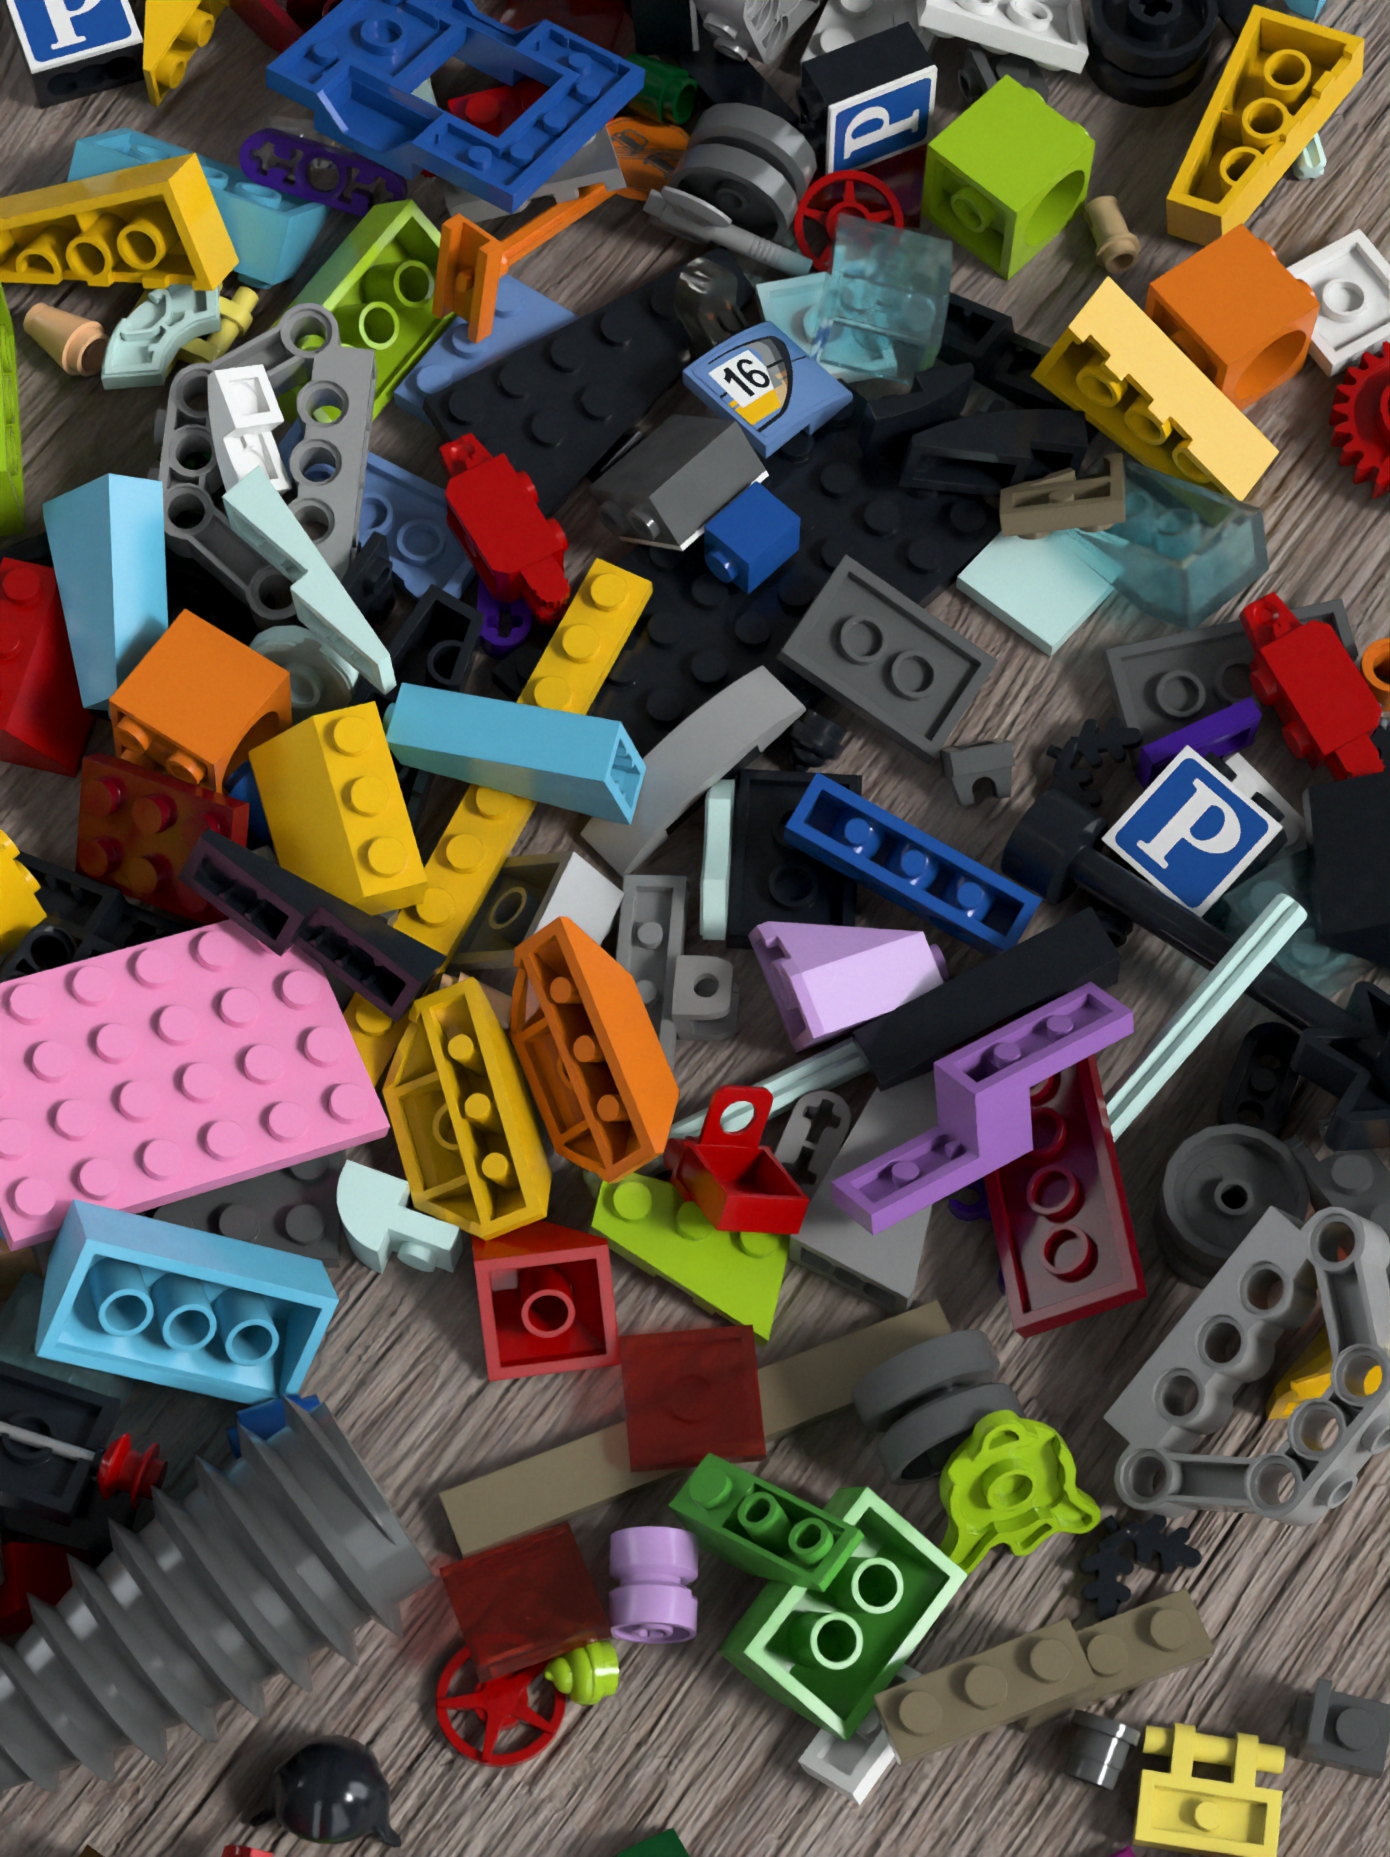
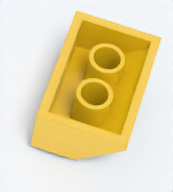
M375 701L311 716L248 751L249 762L280 867L371 916L423 903L428 881Z

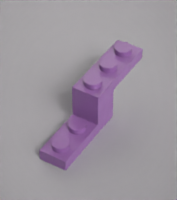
M1090 981L934 1062L938 1126L832 1181L833 1203L874 1236L1032 1151L1033 1139L1029 1088L1134 1033L1133 1011Z

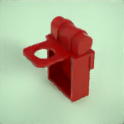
M723 1085L719 1087L712 1095L700 1135H690L685 1138H669L666 1142L663 1161L666 1169L673 1171L670 1182L685 1201L695 1202L717 1231L798 1235L810 1199L773 1155L770 1146H759L773 1104V1095L767 1088ZM737 1101L750 1102L754 1108L750 1123L739 1131H724L720 1125L724 1110Z

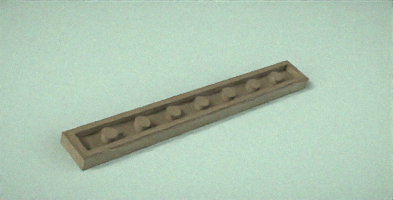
M932 1301L438 1493L463 1561L693 1472L708 1452L726 1459L856 1408L851 1399L852 1389L866 1374L888 1359L913 1346L935 1337L952 1333L939 1301Z

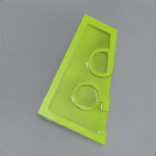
M631 1173L617 1183H608L602 1179L600 1180L587 1233L606 1238L608 1247L651 1276H661L692 1296L694 1304L711 1315L716 1312L743 1329L745 1337L764 1348L770 1337L788 1257L791 1234L717 1231L695 1202L685 1201L672 1183L637 1173Z

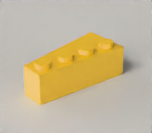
M1254 4L1167 195V234L1207 246L1239 224H1244L1362 77L1365 38Z
M196 152L0 198L1 282L58 285L62 280L87 281L88 286L110 287L113 282L142 283L143 288L166 289L170 284L192 285L193 290L214 291L239 263Z
M1109 276L1031 374L1032 378L1073 410L1084 411L1085 419L1219 525L1243 501L1279 453L1261 431L1238 410Z

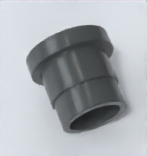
M1075 1709L1070 1723L1076 1726L1063 1773L1093 1786L1113 1791L1119 1772L1122 1771L1129 1747H1137L1141 1732L1102 1716Z

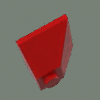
M542 1220L535 1221L487 1241L471 1234L489 1382L621 1365L609 1247L606 1238Z

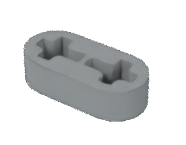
M826 1090L812 1091L799 1099L774 1154L790 1175L796 1172L801 1157L810 1160L807 1181L813 1186L809 1184H802L800 1186L810 1201L848 1138L851 1114L849 1106L842 1097ZM821 1111L832 1114L831 1125L835 1128L826 1127L821 1134L818 1144L809 1142L811 1121L808 1118L816 1119Z

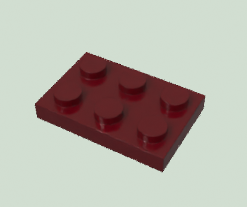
M100 752L83 757L75 873L119 889L126 896L207 925L229 920L228 916L177 877L198 839L207 829H211L246 848L250 803Z

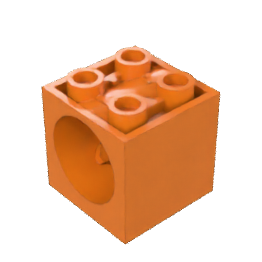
M1241 223L1149 283L1144 313L1241 412L1303 370L1320 303L1317 301L1312 288L1302 279H1296L1278 261L1273 248L1265 240L1257 239Z
M187 609L181 612L108 700L116 758L227 796L229 792L223 786L230 775L241 764L249 760L248 751L293 727L290 672Z

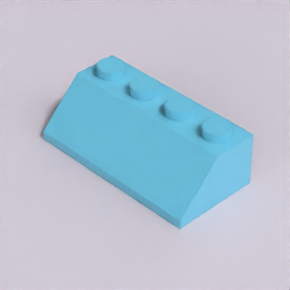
M123 127L77 139L67 182L195 152ZM196 153L239 259V263L233 268V271L238 272L237 279L249 286L269 289L272 285L295 277L329 217L332 207L251 181L242 169Z
M73 1199L48 1257L35 1352L38 1357L255 1406L281 1398L282 1395L287 1396L299 1391L339 1299L321 1260Z

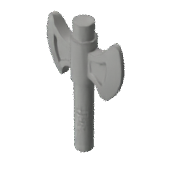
M663 186L661 192L651 188L642 210L650 214L647 221L672 235L706 246H724L792 277L808 275L813 260L731 224L732 220L716 207L672 187Z

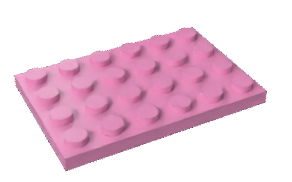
M232 919L0 983V1226L10 1252L57 1238L73 1199L136 1214L384 1138L389 1131L390 1124L322 965L295 944L280 957Z

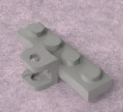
M624 874L623 892L625 894L621 901L616 961L633 976L673 1074L677 1034L679 1040L713 1041L729 1038L737 1032L740 990L738 985L734 983L735 972L733 965L729 961L714 956L684 955L690 893L687 876Z

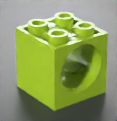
M1006 74L928 144L921 214L1008 281L1084 211L1096 141L1089 136L1088 132L1079 123L1072 120L1068 121L1048 106L1034 89L1023 87Z

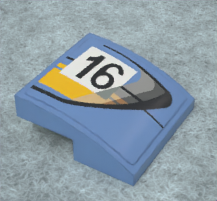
M771 321L757 324L732 336L682 371L683 385L721 419L736 421L751 446L765 459L801 430L810 436L853 401V394Z

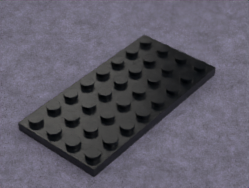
M841 378L836 379L853 394L852 402L810 436L803 430L798 432L767 459L754 449L769 474L760 484L801 518L799 550L747 595L732 581L725 583L718 579L708 568L704 559V533L683 551L638 544L618 561L615 566L651 581L653 593L586 715L621 721L643 759L669 733L702 705L726 687L762 665L805 707L812 709L828 694L775 657L839 561L845 555H848L925 609L957 581V576L1001 531L999 512L979 495L898 486V474L908 447L866 459L857 440L868 401ZM543 625L491 670L492 682L515 703L559 625H556L554 628L552 626L546 628V625ZM785 731L781 735H779L770 745H772L779 737H781L785 733ZM754 747L721 779L732 780L737 776L738 769L746 768L762 752H759ZM707 792L666 829L668 836L705 804Z

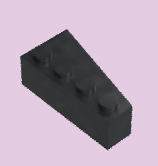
M431 583L386 648L390 654L397 686L384 695L365 679L346 708L375 701L383 725L385 711L390 703H396L401 683L464 694L481 644L485 615ZM390 750L415 835L436 774L402 765Z

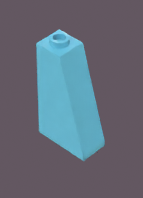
M108 473L43 503V517L83 708L108 711L109 719H111L109 698L168 629L162 481Z
M401 683L396 703H390L385 711L382 726L388 747L402 765L631 826L646 765L621 721Z

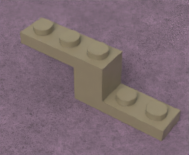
M1184 1588L1076 1632L1069 1618H1065L873 1695L872 1703L898 1765L901 1767L1016 1720L1022 1733L1028 1732L1074 1713L1075 1709H1085L1209 1659L1213 1656L1215 1649L1187 1588Z

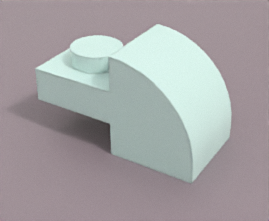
M347 1160L337 1185V1206L346 1241L357 1258L369 1268L382 1274L392 1251L398 1253L397 1257L403 1263L415 1269L433 1272L435 1267L453 1273L463 1251L460 1227L411 1210L413 1204L408 1181Z

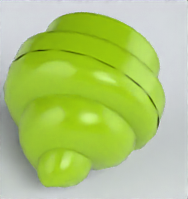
M592 1634L577 1635L570 1642L563 1645L556 1657L546 1664L543 1675L547 1680L553 1681L554 1686L559 1692L567 1693L573 1703L578 1705H596L602 1697L613 1696L616 1692L619 1680L617 1654L609 1640L598 1641Z

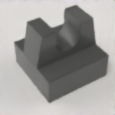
M995 738L942 748L939 751L943 774L947 775L958 805L974 804L972 786L980 777H987L990 780L994 798L1011 797L1012 767L1015 766L1011 741Z

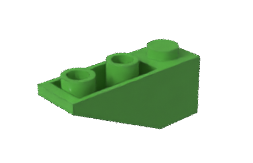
M708 1452L668 1505L685 1529L699 1537L698 1546L708 1553L750 1575L823 1593L865 1537L859 1528Z

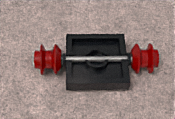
M0 1361V1505L69 1527L92 1476L97 1477L102 1499L109 1500L117 1490L128 1492L131 1497V1507L137 1510L145 1498L153 1501L150 1483L161 1490L168 1468V1461L159 1458L160 1444L156 1442L145 1453L132 1450L131 1435L129 1433H124L110 1443L107 1449L105 1448L120 1416L121 1400Z

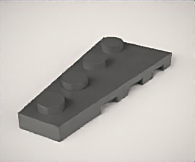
M1342 598L1289 609L1302 625L1311 620L1330 624L1352 661L1355 662L1359 654ZM1241 620L1105 649L1102 660L1118 717L1121 719L1124 729L1137 728L1143 736L1141 746L1127 749L1133 771L1137 769L1142 747L1248 697L1253 699L1259 710L1266 707L1259 700L1250 683L1249 675L1252 671L1249 665L1255 657V653Z

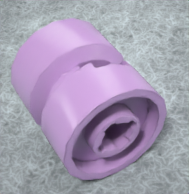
M658 1526L626 1528L611 1534L610 1577L618 1581L620 1586L609 1592L608 1634L610 1636L627 1642L644 1644L678 1643L691 1640L697 1636V1598L687 1588V1584L698 1578L699 1537L678 1528Z

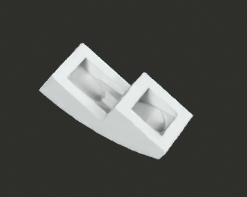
M263 364L214 370L207 376L209 418L216 458L226 492L255 467L260 465L275 489L282 496L292 489V485L271 431L283 423L284 419Z

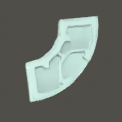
M170 284L166 289H154L149 292V299L136 308L127 319L122 318L109 338L102 362L101 379L104 390L164 385L168 365L180 348L198 336L221 331L219 285L214 291L193 290L192 285Z
M720 779L707 790L705 799L704 847L700 877V935H703V940H725L733 850L734 780Z

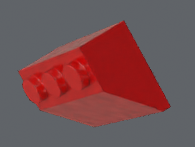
M3 557L0 565V761L76 778L97 717L90 715L89 709L83 708L55 570L52 567Z

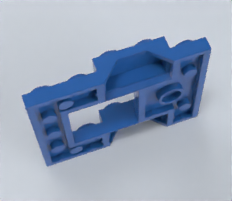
M343 0L266 67V87L314 111L315 131L409 180L415 178L425 169L510 214H513L643 89L645 69L546 19L516 31L479 12L472 0ZM452 56L511 87L524 75L550 87L498 138L411 94Z

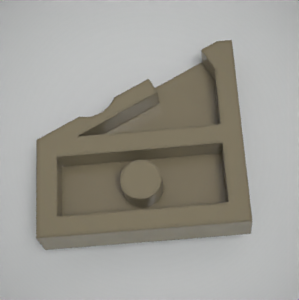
M1122 452L1103 457L1105 471L1077 480L1075 470L1069 467L1048 474L1039 480L1026 481L1001 489L999 516L1002 537L1017 535L1021 539L1035 540L1044 538L1053 531L1079 528L1083 532H1100L1111 528L1116 523H1125V469Z

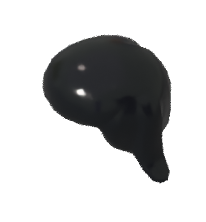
M321 1735L307 1739L297 1745L288 1757L273 1769L268 1782L265 1809L255 1815L249 1822L252 1827H258L276 1818L288 1832L300 1839L318 1844L351 1842L375 1832L382 1841L394 1848L402 1845L400 1836L390 1824V1787L382 1774L374 1752L361 1742L342 1735Z

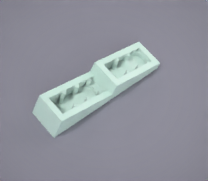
M258 465L222 496L231 529L294 583L290 587L298 620L384 695L388 694L397 686L389 652L260 465Z

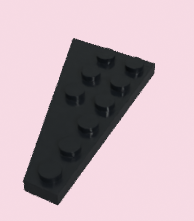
M719 246L424 398L422 409L445 444L453 442L463 435L472 433L493 458L504 453L516 472L524 470L537 491L539 499L537 506L545 519H548L549 516L552 517L563 506L567 497L649 413L651 406L662 394L676 384L683 376L682 371L705 348L708 349L751 303L755 289L728 249L724 246Z

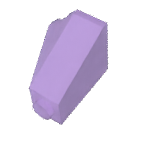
M767 921L757 925L748 935L795 1054L852 1033L944 984L943 981L949 979L948 967L940 948L936 944L928 945L922 931Z

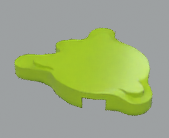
M1011 1410L995 1411L983 1417L976 1424L972 1434L956 1448L944 1465L939 1480L940 1500L948 1515V1528L938 1549L968 1575L977 1567L989 1550L997 1544L1006 1543L1013 1555L1026 1556L1054 1533L1082 1534L1091 1531L1100 1522L1101 1511L1094 1498L1075 1486L1076 1468L1072 1455L1063 1438L1055 1429L1042 1422L1019 1418Z

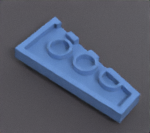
M299 417L277 445L292 485V489L289 491L296 497L297 493L290 472L289 459L294 447L304 440ZM368 451L357 551H361L374 531L383 534L387 538L389 559L393 564L392 581L418 603L431 583L460 600L477 575V572L446 524V490ZM324 463L315 464L307 469L304 477L310 481L321 482L330 478L335 469Z

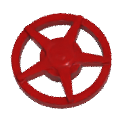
M856 170L836 171L815 181L806 190L802 200L799 201L798 210L794 217V236L801 255L813 260L811 267L818 273L836 270L826 265V263L841 249L844 251L856 250L867 263H871L873 274L875 275L882 271L896 255L904 230L902 209L893 191L877 177ZM846 181L843 202L836 204L829 213L807 208L813 197L822 189L831 184ZM853 181L866 184L875 189L884 197L891 209L869 213L866 207L855 202ZM804 217L825 226L829 243L819 259L811 252L806 243L803 232ZM894 218L892 242L886 253L877 261L867 243L872 227Z
M506 1635L490 1636L476 1640L457 1652L443 1670L436 1691L438 1721L443 1734L451 1746L470 1761L495 1768L520 1765L541 1754L557 1736L563 1723L566 1709V1694L559 1692L554 1684L555 1707L550 1723L529 1708L527 1688L543 1672L546 1664L551 1660L550 1656L530 1641ZM511 1649L532 1657L536 1662L519 1674L514 1675L509 1672L497 1671L487 1651ZM478 1655L483 1678L476 1685L474 1693L447 1698L450 1684L458 1670L468 1660ZM447 1710L475 1711L479 1721L486 1726L483 1752L473 1748L459 1737L451 1725ZM521 1722L544 1732L534 1743L522 1750L508 1754H492L500 1731L510 1730Z

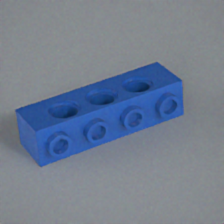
M818 772L785 826L783 841L990 958L1017 945L1042 901L1040 897Z

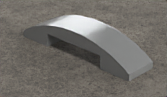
M763 665L749 672L697 709L642 759L646 765V771L631 826L592 816L581 831V837L624 880V874L629 875L669 838L666 829L754 747L759 752L767 748L806 711L805 706Z

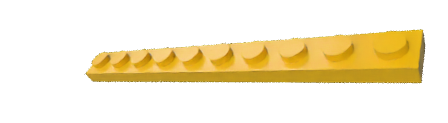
M596 558L516 703L586 715L653 593L652 582ZM470 784L424 867L428 882L423 903L402 908L393 925V928L447 956L422 997L434 993L538 801ZM355 992L343 1016L378 1095L386 1080L398 1044L410 1023L408 1019L410 1010L396 1023Z

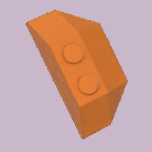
M559 916L514 948V966L518 970L512 991L510 1038L555 1152L576 1165L598 1174V1177L608 1183H617L664 1153L680 1091L633 976L569 917Z

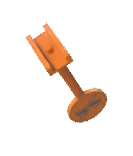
M642 116L616 118L606 123V127L610 134L627 188L607 192L603 182L577 188L579 191L578 199L558 204L556 202L500 241L460 213L442 223L432 314L441 320L451 312H454L469 323L467 339L474 344L482 341L492 334L499 279L507 274L508 267L615 194L646 201L651 188L661 192L663 186H668L683 152L687 151L686 147L691 137L683 129L673 124L664 125Z

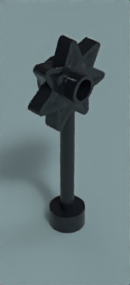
M1059 789L1049 790L1031 805L1018 822L1006 844L1001 859V872L1003 875L1050 905L1061 903L1079 886L1210 972L1237 942V940L1101 854L1100 852L1104 846L1101 839L1108 832V822L1102 816ZM1269 962L1243 993L1302 1031L1290 1061L1291 1068L1297 1074L1340 1099L1325 1133L1324 1142L1328 1147L1336 1151L1390 1147V995L1371 982L1359 981L1355 984L1344 1010Z

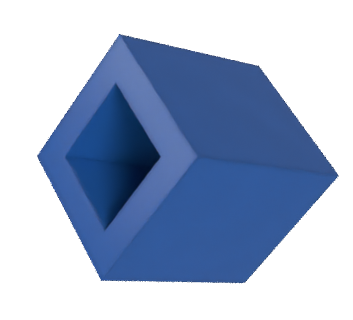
M755 481L704 526L705 562L718 579L725 583L732 581L748 595L799 550L801 518L759 482Z

